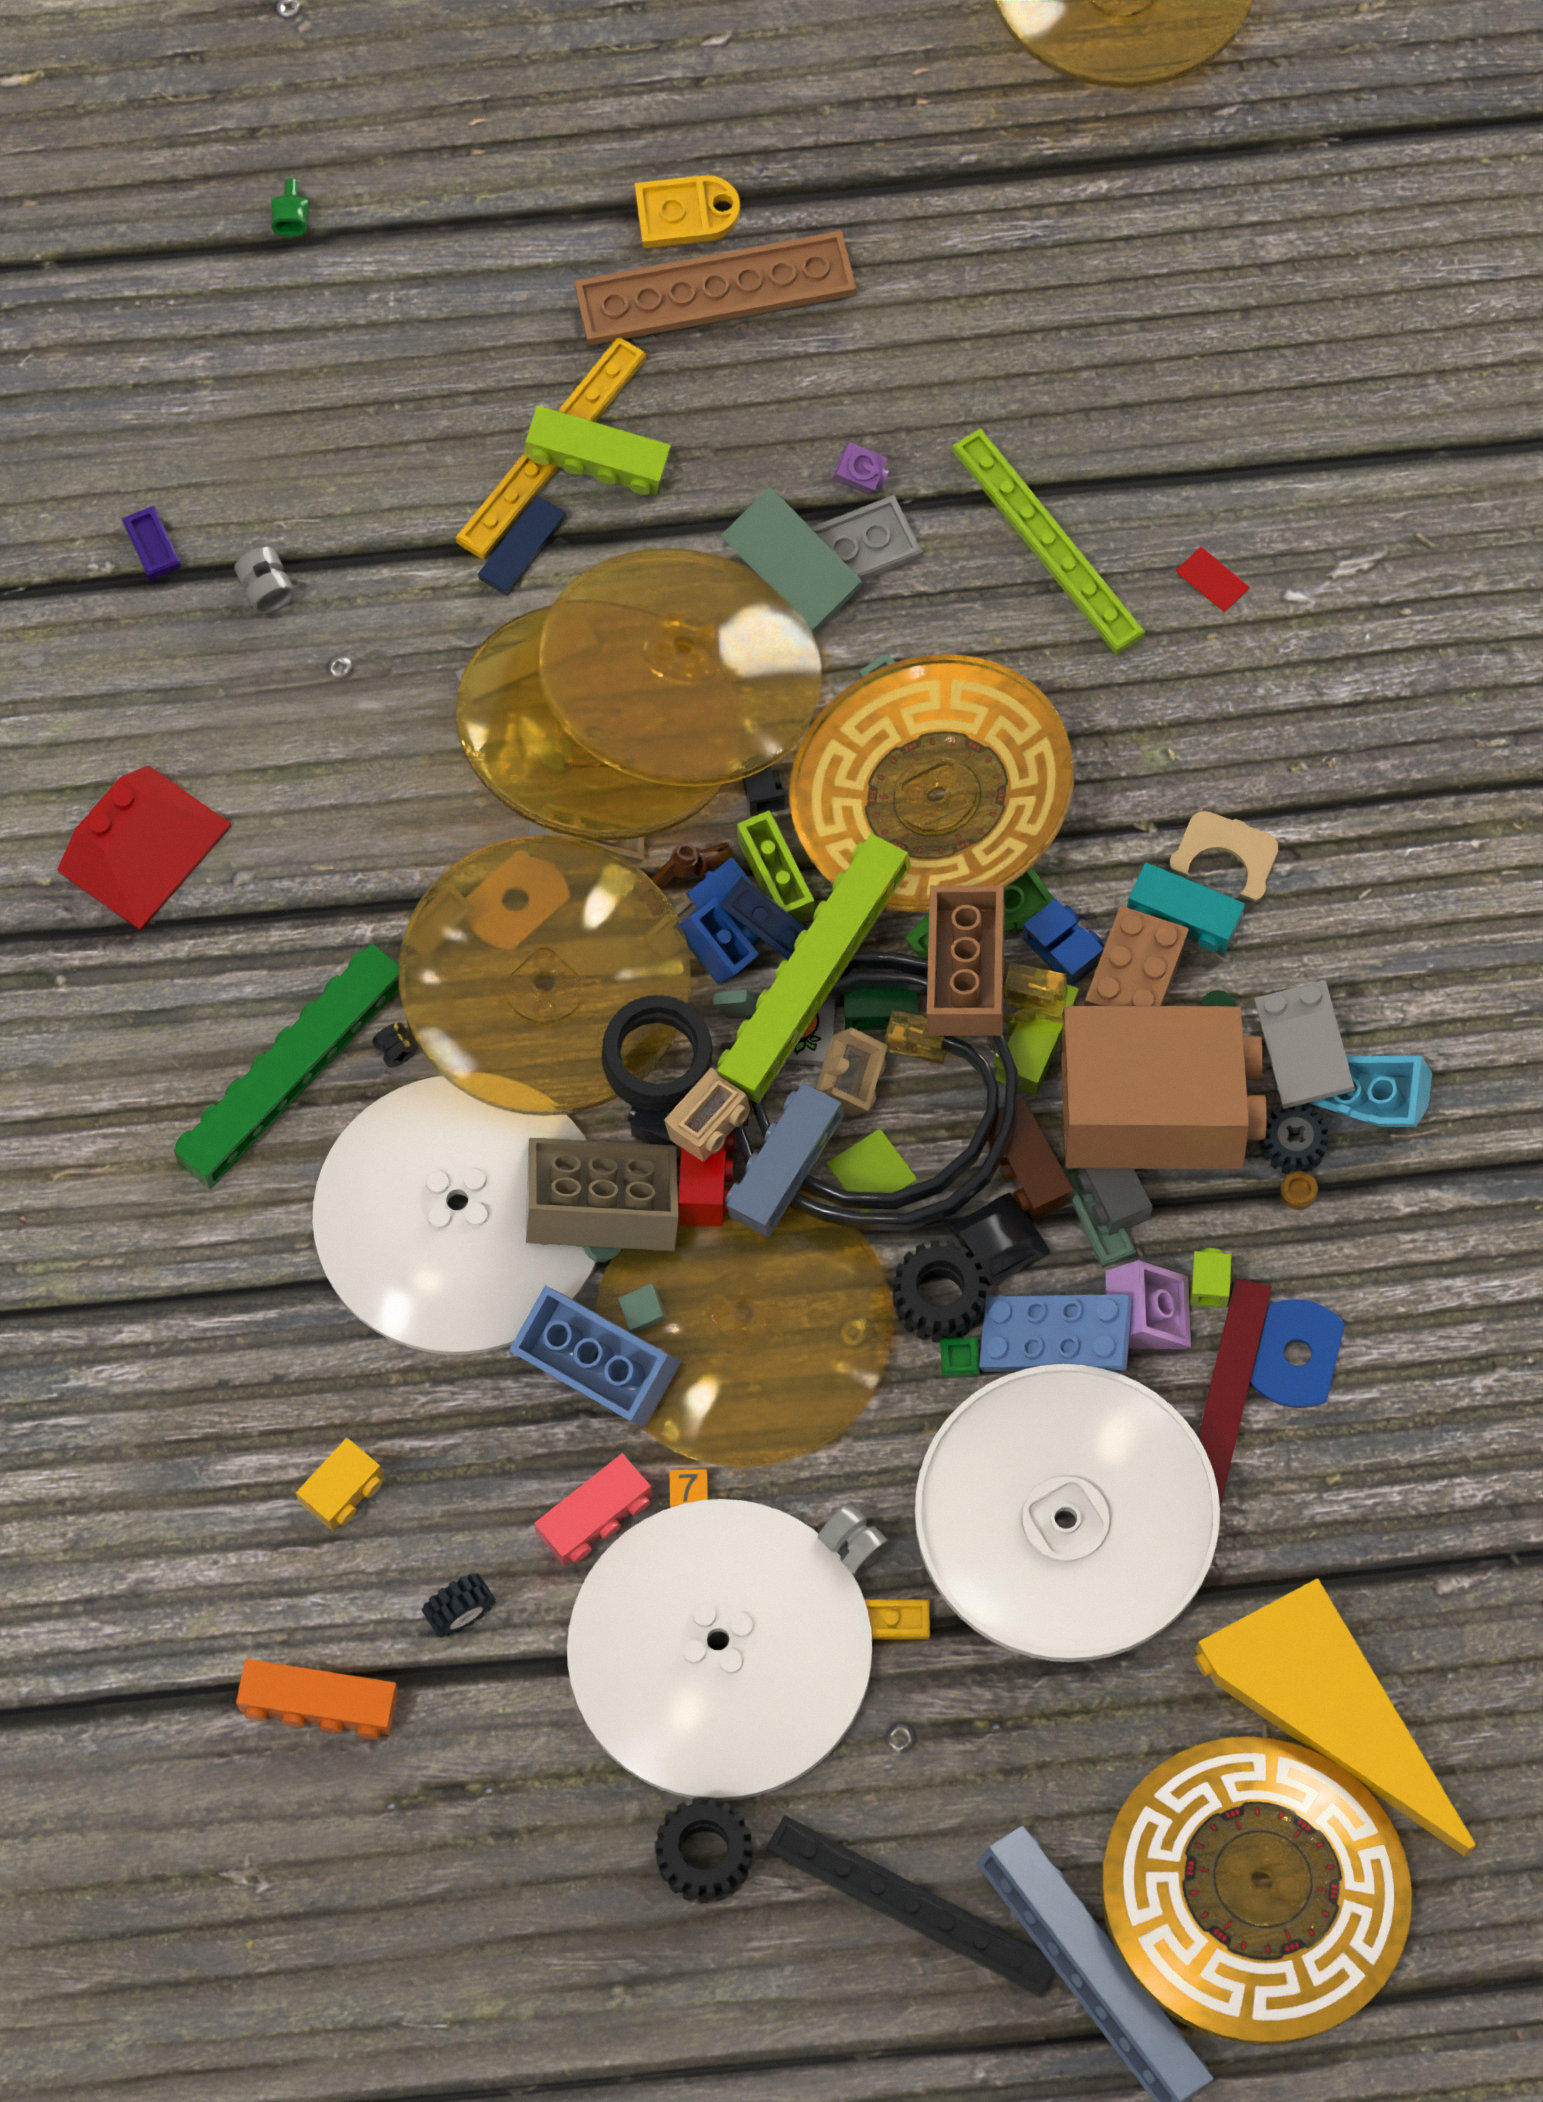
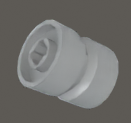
M270 547L258 548L245 554L237 561L234 568L242 586L247 589L246 594L256 613L260 614L271 613L285 607L292 601L296 593L288 575L283 572L284 567L276 551Z
M849 1504L827 1522L820 1531L818 1539L831 1552H839L841 1554L840 1561L854 1576H858L883 1554L889 1545V1540L875 1526L867 1527V1518L853 1504Z

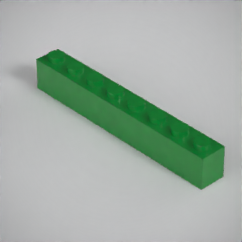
M373 943L365 950L361 949L356 952L349 961V967L340 976L335 975L329 980L324 988V993L317 1001H310L306 1004L295 1024L291 1028L289 1026L285 1027L277 1035L273 1047L267 1053H260L253 1060L250 1066L251 1070L242 1079L237 1078L228 1086L225 1092L226 1096L217 1105L212 1104L204 1111L200 1118L201 1122L192 1131L188 1130L179 1137L175 1144L176 1148L173 1150L177 1162L207 1188L211 1189L407 983L404 969Z

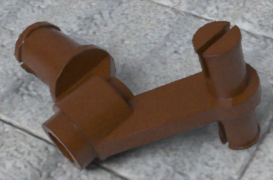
M727 842L703 850L695 848L688 843L679 844L672 851L670 860L651 880L643 868H640V870L636 869L631 874V878L639 889L638 896L643 902H647L654 916L662 915L666 912L667 906L663 903L659 893L674 876L685 878L693 873L703 876L707 870L717 868L733 857L732 849L728 848L729 844Z

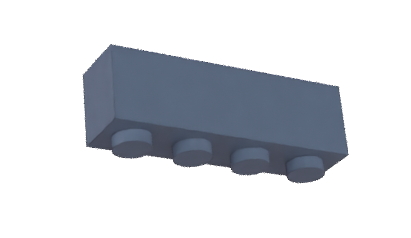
M804 1082L797 1092L792 1091L789 1094L783 1107L784 1114L779 1122L774 1121L769 1126L764 1137L766 1143L759 1153L754 1152L751 1155L745 1168L746 1175L740 1184L736 1182L731 1187L726 1198L731 1218L768 1238L844 1117L840 1101Z

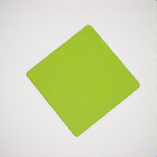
M881 1129L876 1130L827 1162V1166L847 1192L892 1193L907 1187L917 1179ZM860 1209V1211H861L862 1213H867L868 1211L871 1210V1209Z

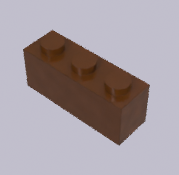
M1022 1097L1017 1100L1016 1125L1012 1140L998 1168L1005 1181L1011 1179L1016 1189L1013 1192L1014 1198L1023 1212L1028 1211L1033 1221L1072 1203L1074 1190L1027 1102ZM1005 1106L999 1108L998 1121L986 1143V1147L991 1150L1000 1132Z

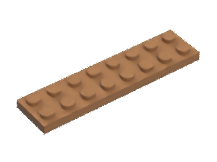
M842 230L574 281L588 346L613 342L618 337L629 339L856 296V286Z

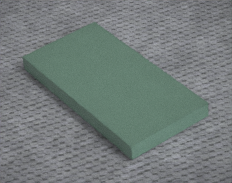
M769 487L721 535L814 633L865 584L772 487Z

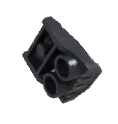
M1010 1192L998 1197L972 1214L955 1222L951 1221L948 1223L951 1233L955 1232L954 1236L959 1238L960 1245L969 1250L971 1257L976 1256L980 1261V1269L985 1271L988 1287L1004 1278L1020 1273L1050 1254V1250L1042 1236Z

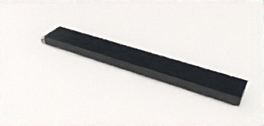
M786 1815L783 1816L766 1847V1852L1040 1998L1055 1972V1968L1042 1951Z

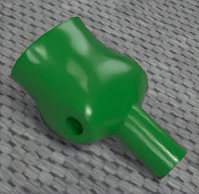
M290 178L285 181L284 196L271 199V229L279 236H301L307 229L309 199L298 196L299 183L296 179Z

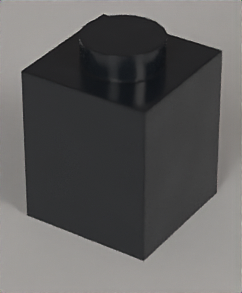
M632 1106L627 1119L630 1122L631 1136L648 1144L675 1146L676 1143L669 1138L664 1121L672 1110L650 1112L649 1110L644 1111Z

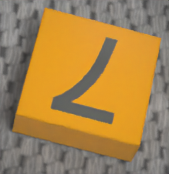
M707 1469L669 1470L670 1508L685 1503L708 1500Z

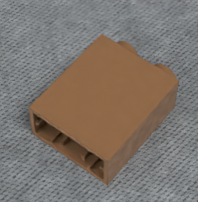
M1064 1006L1061 1038V1075L1065 1168L1243 1169L1247 1140H1265L1267 1112L1265 1095H1247L1246 1080H1261L1262 1040L1261 1036H1243L1241 1007Z

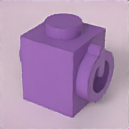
M849 442L843 447L831 479L870 495L875 491L876 487L881 489L885 483L889 470L884 468L888 458Z

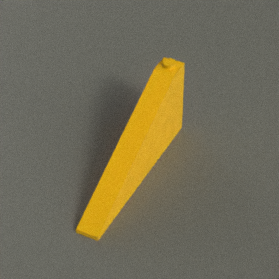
M1318 1578L1198 1642L1196 1648L1198 1655L1194 1656V1659L1203 1676L1210 1675L1215 1685L1308 1749L1344 1768L1362 1783L1367 1790L1464 1857L1472 1853L1476 1846L1474 1840Z

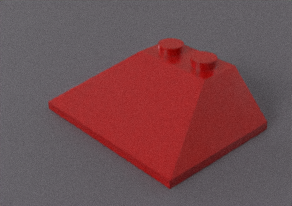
M148 765L121 776L81 821L73 832L57 871L136 929L142 931L230 829L231 823Z

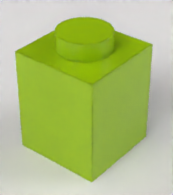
M1205 1248L1201 1252L1194 1251L1189 1305L1227 1308L1230 1294L1232 1254H1223L1222 1250L1216 1248Z

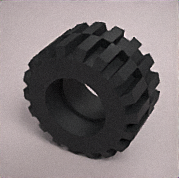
M939 1240L931 1241L930 1248H926L924 1243L916 1246V1254L909 1251L904 1256V1264H898L893 1284V1305L896 1307V1315L899 1321L905 1320L904 1328L909 1332L916 1329L917 1337L925 1340L926 1335L932 1336V1342L940 1343L941 1337L947 1336L948 1339L956 1338L958 1332L964 1337L970 1332L971 1324L976 1327L980 1321V1314L984 1312L987 1290L985 1271L980 1269L978 1258L974 1256L970 1259L967 1248L962 1246L958 1251L955 1249V1243L947 1241L946 1247L939 1246ZM944 1277L955 1282L959 1286L962 1295L950 1305L934 1306L924 1301L917 1290L923 1282L930 1278Z
M701 1797L694 1798L691 1805L686 1806L685 1802L677 1805V1811L674 1814L669 1811L664 1817V1825L659 1826L657 1831L658 1838L655 1840L657 1866L663 1881L669 1883V1888L675 1894L678 1891L682 1893L683 1899L691 1901L692 1897L699 1898V1903H708V1898L715 1897L716 1902L724 1899V1894L730 1892L731 1895L738 1890V1884L740 1882L744 1883L748 1877V1870L752 1867L753 1862L751 1832L749 1827L745 1825L743 1816L739 1812L735 1814L733 1807L726 1802L721 1806L718 1805L717 1799L709 1798L708 1803H701ZM702 1831L713 1832L719 1835L727 1844L725 1859L718 1866L707 1870H699L689 1866L681 1855V1847L685 1840L691 1835Z

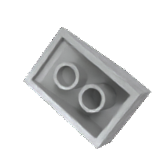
M1326 980L1254 998L1283 1109L1355 1091Z

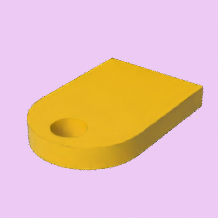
M702 175L635 183L643 249L717 240L729 234L738 223L740 217L739 196L734 187L722 178ZM720 201H726L732 207L728 211L722 212L716 210L714 205Z

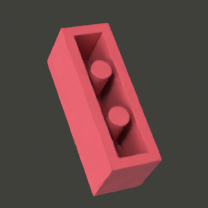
M621 1453L534 1523L536 1534L564 1567L571 1561L576 1564L591 1552L592 1548L590 1546L601 1537L607 1540L620 1529V1522L630 1514L637 1516L649 1506V1499L652 1497L651 1486L626 1456Z

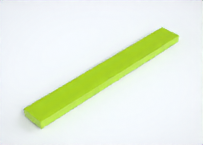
M979 428L952 445V452L1114 654L1121 653L1144 638L1145 631L984 431Z

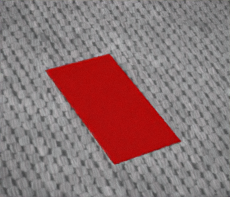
M1202 546L1176 570L1180 576L1223 612L1229 609L1250 588Z

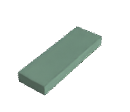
M1062 1167L1074 1190L1072 1204L1101 1268L1135 1256L1136 1250L1126 1228H1122L1118 1233L1109 1236L1106 1225L1100 1227L1095 1221L1091 1209L1095 1203L1090 1193L1082 1194L1076 1181V1174H1078L1079 1168Z

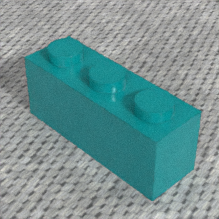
M1145 862L1128 898L1127 908L1189 928L1187 938L1196 941L1200 947L1207 951H1220L1226 954L1243 918L1245 903Z

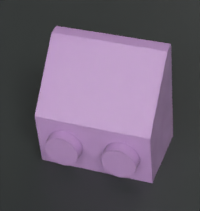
M1140 1260L1105 1271L1106 1295L1128 1294L1132 1298L1128 1348L1135 1350L1187 1349L1191 1347L1188 1276Z

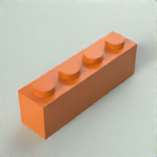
M245 1659L236 1704L239 1711L244 1713V1717L251 1720L267 1721V1717L282 1719L283 1724L292 1727H304L305 1723L320 1725L319 1729L325 1732L342 1733V1729L357 1731V1735L360 1737L377 1740L380 1738V1735L390 1736L399 1691L395 1682Z

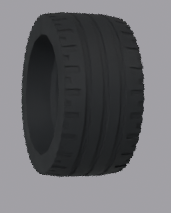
M647 995L634 999L617 1011L606 1028L602 1043V1067L604 1074L616 1095L631 1106L643 1109L644 1111L649 1110L650 1112L673 1110L711 1068L713 1054L711 1035L704 1019L693 1007H690L683 1000H678V998L668 995ZM655 1023L676 1028L686 1035L692 1044L693 1060L691 1067L685 1075L672 1082L654 1084L639 1080L628 1072L622 1063L621 1048L623 1040L629 1032L642 1025Z

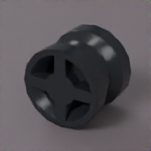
M401 1022L393 1023L383 1028L372 1040L376 1050L383 1052V1060L387 1067L390 1068L408 1061L418 1050L414 1040L408 1039L406 1036L407 1030Z

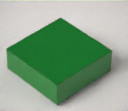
M977 1337L940 1339L942 1378L979 1377Z

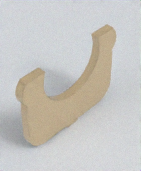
M1208 811L1196 813L1188 824L1179 849L1170 858V871L1188 877L1191 863L1200 854L1211 850L1226 851L1235 855L1243 863L1247 872V883L1239 897L1255 903L1260 901L1265 895V883L1278 853L1277 840L1272 835L1249 827L1240 820H1230Z

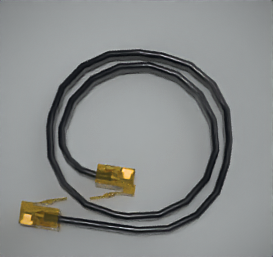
M857 951L846 969H894L903 972L858 971L839 978L825 1002L862 988L901 989L927 995L928 959L896 952ZM1010 963L1007 976L1004 975L1003 982L1006 1006L1024 1010H1018L1014 1014H1003V1022L1024 1021L1025 1023L1034 1020H1047L1063 1024L1064 1006H1066L1065 1001L1068 993L1066 974ZM892 1010L885 1035L888 1051L892 1054L943 1065L946 1054L949 1052L966 1059L981 1074L987 1089V1107L968 1148L934 1178L892 1193L847 1192L807 1175L800 1186L801 1189L844 1208L895 1210L942 1193L978 1161L998 1121L1000 1095L998 1084L989 1062L970 1043L953 1036H929L927 1013L910 1014ZM1004 1034L1003 1036H989L995 1044L1006 1073L1005 1109L1000 1132L981 1170L950 1197L906 1214L859 1213L823 1205L798 1193L795 1194L789 1207L823 1222L862 1230L909 1231L954 1215L991 1182L1013 1137L1017 1116L1019 1077ZM766 1093L759 1104L752 1101L753 1111L763 1138L770 1126L765 1111ZM742 1124L733 1130L747 1165L753 1151Z

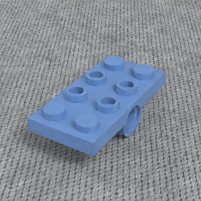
M1128 1294L988 1296L985 1302L979 1368L983 1372H1017L1043 1365L1074 1364L1097 1367L1109 1371L1126 1370L1132 1298Z

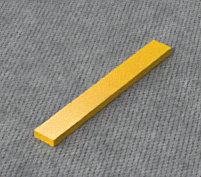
M616 338L558 411L596 422L647 359L646 353L623 338ZM523 453L455 537L456 543L485 561L559 469V466L537 464L531 461L529 457L523 456Z

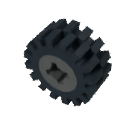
M1297 1105L1294 1108L1283 1109L1282 1106L1281 1111L1276 1108L1272 1111L1271 1117H1267L1265 1140H1261L1260 1146L1261 1150L1264 1149L1263 1157L1265 1160H1271L1270 1166L1276 1169L1277 1166L1282 1167L1281 1173L1287 1174L1288 1170H1294L1295 1172L1305 1169L1306 1173L1312 1171L1314 1164L1316 1166L1320 1164L1326 1152L1329 1135H1327V1123L1322 1124V1115L1320 1113L1316 1116L1313 1115L1314 1108L1308 1106L1306 1110H1302L1301 1105ZM1289 1133H1291V1134H1298V1135H1297V1136H1294V1135H1293V1136H1290Z

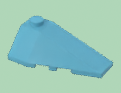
M1346 1056L1355 1091L1309 1102L1310 1104L1379 1127H1416L1429 1107L1432 1071L1422 1056Z

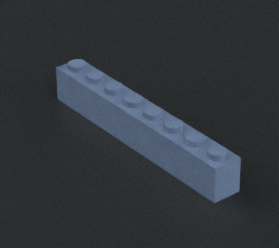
M1022 1825L989 1846L976 1862L977 1866L1153 2101L1188 2102L1197 2096L1214 2079L1208 2072L1205 2062L1196 2056L1184 2040L1180 2029L1171 2023L1160 2008L1156 1997L1147 1991L1127 1961L1122 1958L1113 1946L1109 1935L1098 1926L1088 1913L1085 1903L1076 1897L1065 1882L1060 1870L1054 1867L1042 1852L1038 1841Z

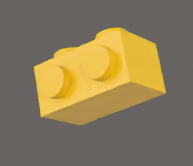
M346 1438L296 1492L298 1501L331 1531H334L339 1524L344 1526L354 1517L357 1511L355 1507L364 1497L370 1498L378 1491L382 1485L381 1478L383 1477L381 1466L351 1440Z

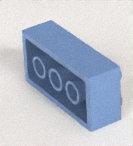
M546 1285L509 1349L513 1354L627 1420L646 1427L682 1362L565 1294Z

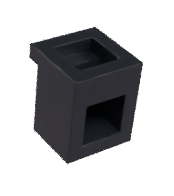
M759 756L748 760L746 763H741L742 782L750 816L759 815L769 810L770 812L785 810L784 789H782L780 774L778 770L772 771L769 758Z

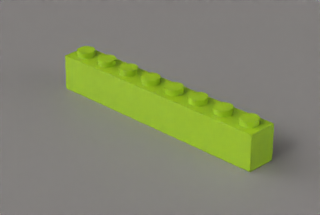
M870 833L865 843L860 842L856 846L851 856L852 863L846 872L841 871L837 875L832 886V894L827 901L823 900L819 903L814 912V921L808 931L803 930L799 934L794 944L795 951L789 960L785 959L781 962L775 973V982L769 990L765 989L760 994L756 1002L755 1013L750 1020L745 1019L737 1031V1040L731 1050L726 1049L718 1060V1075L747 1094V1098L758 1104L911 868L908 852Z

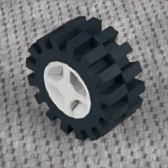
M472 1573L468 1577H461L457 1582L449 1583V1586L445 1589L441 1588L437 1591V1595H432L429 1601L424 1603V1608L421 1611L436 1635L444 1638L446 1635L447 1637L453 1635L455 1631L457 1633L462 1631L467 1625L471 1626L476 1619H481L485 1616L484 1613L492 1609L491 1606L495 1605L496 1599L479 1573Z

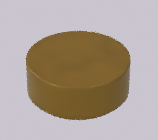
M1295 1171L1288 1174L1283 1179L1280 1188V1197L1283 1203L1294 1210L1309 1208L1315 1202L1318 1193L1316 1180L1310 1174L1303 1171Z

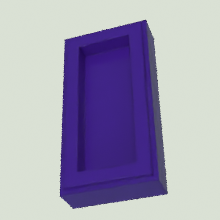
M154 506L122 518L123 525L149 581L182 568Z

